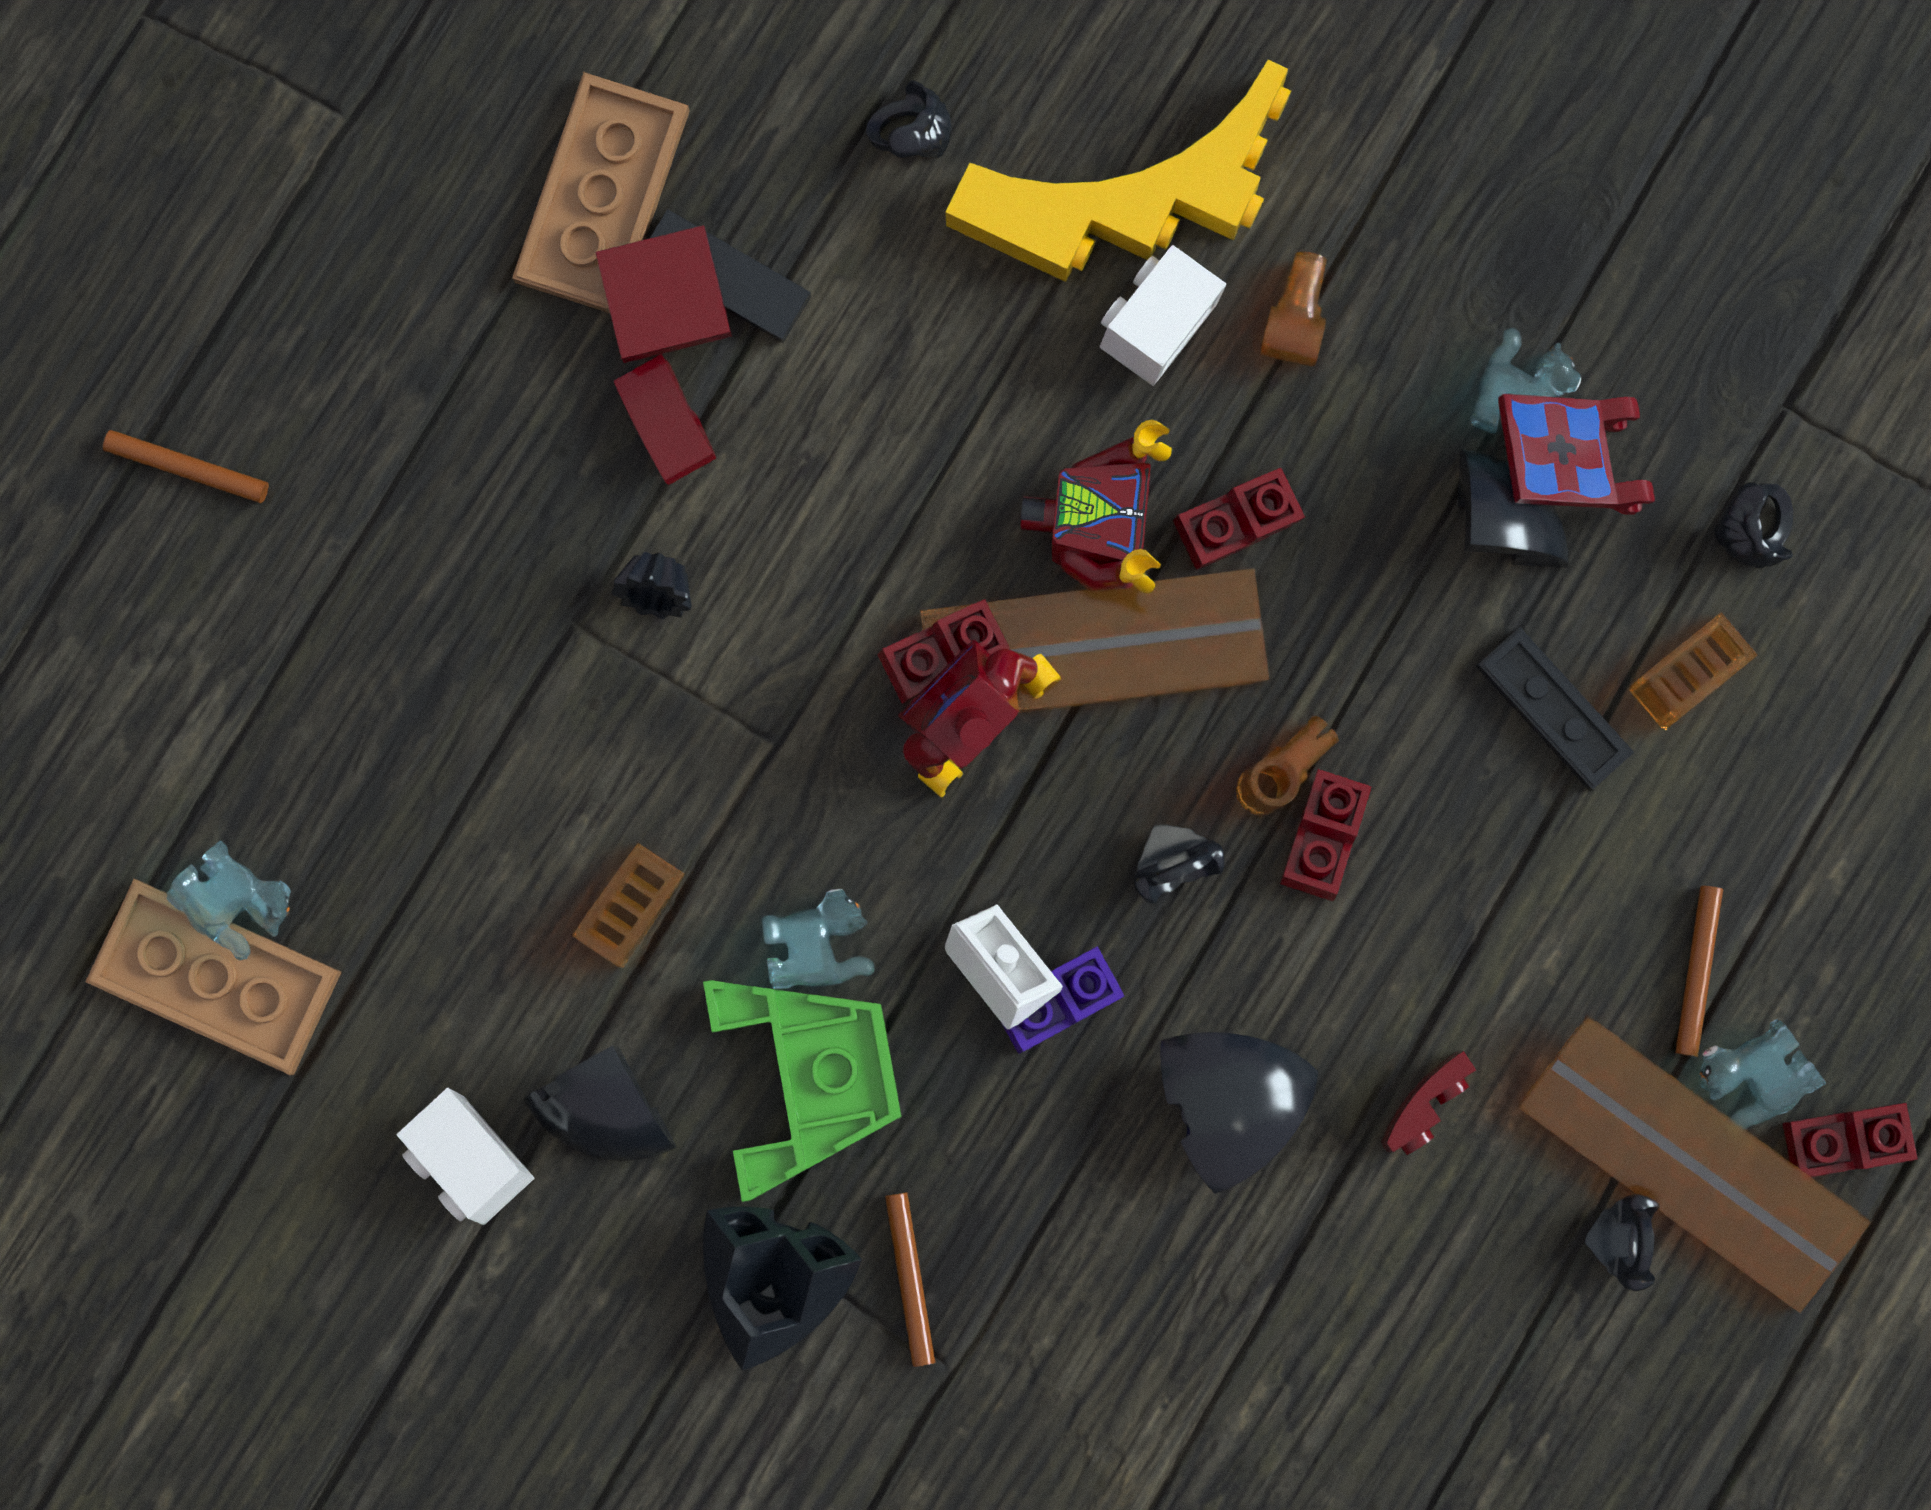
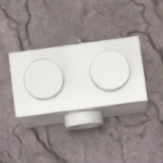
M1174 245L1168 249L1161 260L1152 255L1146 261L1133 281L1139 288L1128 301L1120 296L1101 321V324L1107 330L1100 348L1152 386L1157 383L1216 307L1226 287L1225 282Z
M446 1088L396 1134L408 1148L402 1154L405 1161L423 1179L426 1180L431 1175L444 1190L438 1196L439 1200L459 1221H463L467 1217L470 1220L485 1225L535 1179L463 1095L449 1088Z

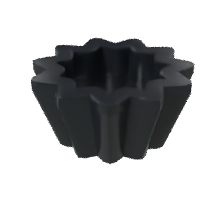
M643 552L641 556L634 555L614 580V588L611 594L621 598L620 604L622 606L635 608L640 615L653 614L660 619H665L668 615L681 618L683 611L691 610L692 605L685 566L676 563L675 558L665 557L661 553L650 554L648 552Z

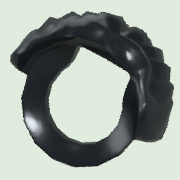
M911 80L906 86V99L894 101L873 114L867 123L866 134L875 148L881 151H889L899 158L920 155L922 158L942 157L950 142L951 118L946 105L940 101L939 96L933 90L924 87L920 82ZM902 116L917 117L914 122L893 129L888 141L881 138L883 128L890 121Z
M1749 482L1741 486L1732 502L1726 505L1718 525L1714 528L1718 543L1739 563L1743 562L1745 565H1751L1755 568L1773 566L1784 560H1789L1793 557V553L1785 548L1783 544L1789 537L1793 525L1791 498L1786 490L1777 484ZM1767 497H1770L1775 504L1777 512L1776 523L1771 534L1762 539V525L1759 517Z
M1167 824L1155 825L1144 847L1142 857L1138 860V870L1133 880L1135 888L1145 901L1154 904L1160 895L1164 892L1175 890L1181 883L1196 881L1201 877L1222 874L1224 869L1223 848L1214 840H1208L1203 836L1195 834L1190 828H1181Z
M1640 1194L1625 1196L1623 1199L1615 1202L1611 1208L1602 1210L1600 1217L1589 1228L1584 1239L1586 1246L1590 1247L1597 1259L1607 1268L1608 1273L1614 1275L1625 1289L1631 1291L1645 1290L1652 1286L1655 1281L1654 1275L1649 1270L1654 1251V1234L1651 1219L1660 1208V1204L1654 1199Z

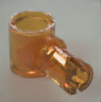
M1297 252L1295 254L1284 298L1278 300L1277 307L1271 306L1260 355L1315 367L1326 324V318L1320 317L1322 309L1318 305L1327 262L1325 257L1311 252Z
M1312 716L1308 723L1283 748L1275 747L1261 761L1245 770L1238 778L1236 786L1237 798L1243 808L1253 814L1265 815L1292 801L1299 792L1300 785L1307 779V771L1332 746L1338 743L1339 738L1335 731L1330 729L1327 733L1322 734L1316 739V736L1328 724L1320 717ZM1260 773L1270 775L1277 783L1278 793L1275 799L1265 796L1260 791L1257 782Z

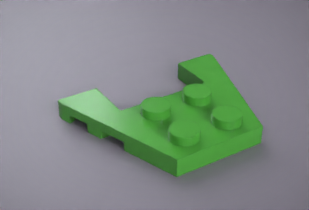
M713 980L703 982L712 1033L771 1023L787 1109L791 1140L733 1151L742 1202L758 1197L902 1117L881 1004Z

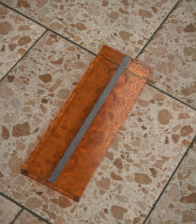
M1255 569L1153 581L1155 588L1151 593L1147 594L1140 592L1132 585L1130 588L1092 592L1087 589L987 602L1010 650L1032 658L1042 654L1061 677L1058 682L1055 681L1043 690L1044 694L1037 699L1033 697L1024 684L1019 683L1016 691L1019 706L1018 713L1268 682L1269 673ZM972 604L920 610L922 629L929 628L937 620Z
M1588 1015L1583 1019L1519 1104V1108L1633 1192L1654 1199L1660 1204L1659 1211L1799 1313H1801L1871 1224L1869 1219Z

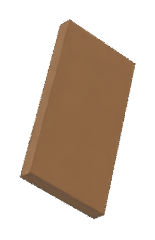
M583 72L512 277L515 283L610 313L595 252L646 239L690 112L688 105Z
M133 879L85 982L284 1073L294 1075L341 971L140 880Z

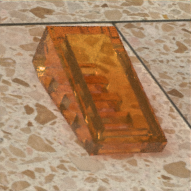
M1721 612L1643 674L1630 686V691L1662 729L1667 730L1757 657L1758 654ZM1711 636L1732 660L1730 664L1726 665L1705 641L1708 637ZM1692 650L1713 673L1714 677L1710 679L1690 656L1689 653ZM1676 665L1696 689L1693 694L1671 667Z
M637 843L572 936L616 966L624 968L686 874ZM639 864L665 880L659 890L634 874ZM626 883L652 899L646 908L621 893ZM614 902L639 918L633 927L608 911ZM601 921L625 936L620 945H617L595 930Z

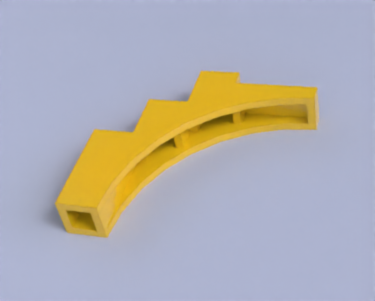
M1267 60L1247 95L1214 130L1182 153L1141 172L1099 182L1054 184L1009 177L969 163L946 210V226L1065 282L1072 268L1074 267L1082 271L1090 257L1096 240L1088 237L1089 233L1146 260L1153 255L1157 246L1165 250L1169 246L1180 219L1172 216L1173 213L1234 240L1240 225L1251 228L1264 201V198L1256 195L1261 177L1243 168L1245 166L1251 170L1255 169L1268 141L1259 135L1267 119L1270 118L1278 121L1291 94V90L1283 87L1288 69Z

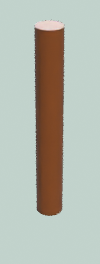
M113 430L108 431L103 442V450L258 503H262L265 500L268 492L269 483Z
M1700 886L1675 1054L1698 1057L1723 895L1722 888Z
M908 1193L885 1196L912 1364L913 1367L935 1363Z

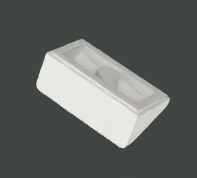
M994 905L952 925L945 944L947 954L1005 1028L1010 1029L1020 1024L1061 992L1063 987L998 905Z

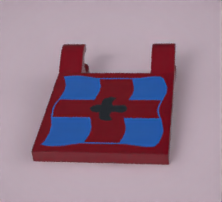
M1502 394L1498 397L1515 503L1610 508L1621 514L1634 515L1642 510V504H1651L1655 501L1653 486L1649 480L1614 483L1605 430L1620 432L1627 428V420L1636 421L1640 418L1638 402L1634 397H1617L1605 400Z

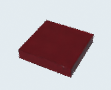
M704 225L595 252L623 363L732 337Z

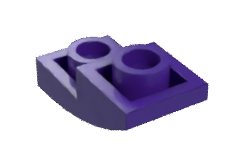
M1098 946L1051 971L1063 986L1061 992L1013 1028L1007 1029L1003 1025L1018 1054L1125 996Z

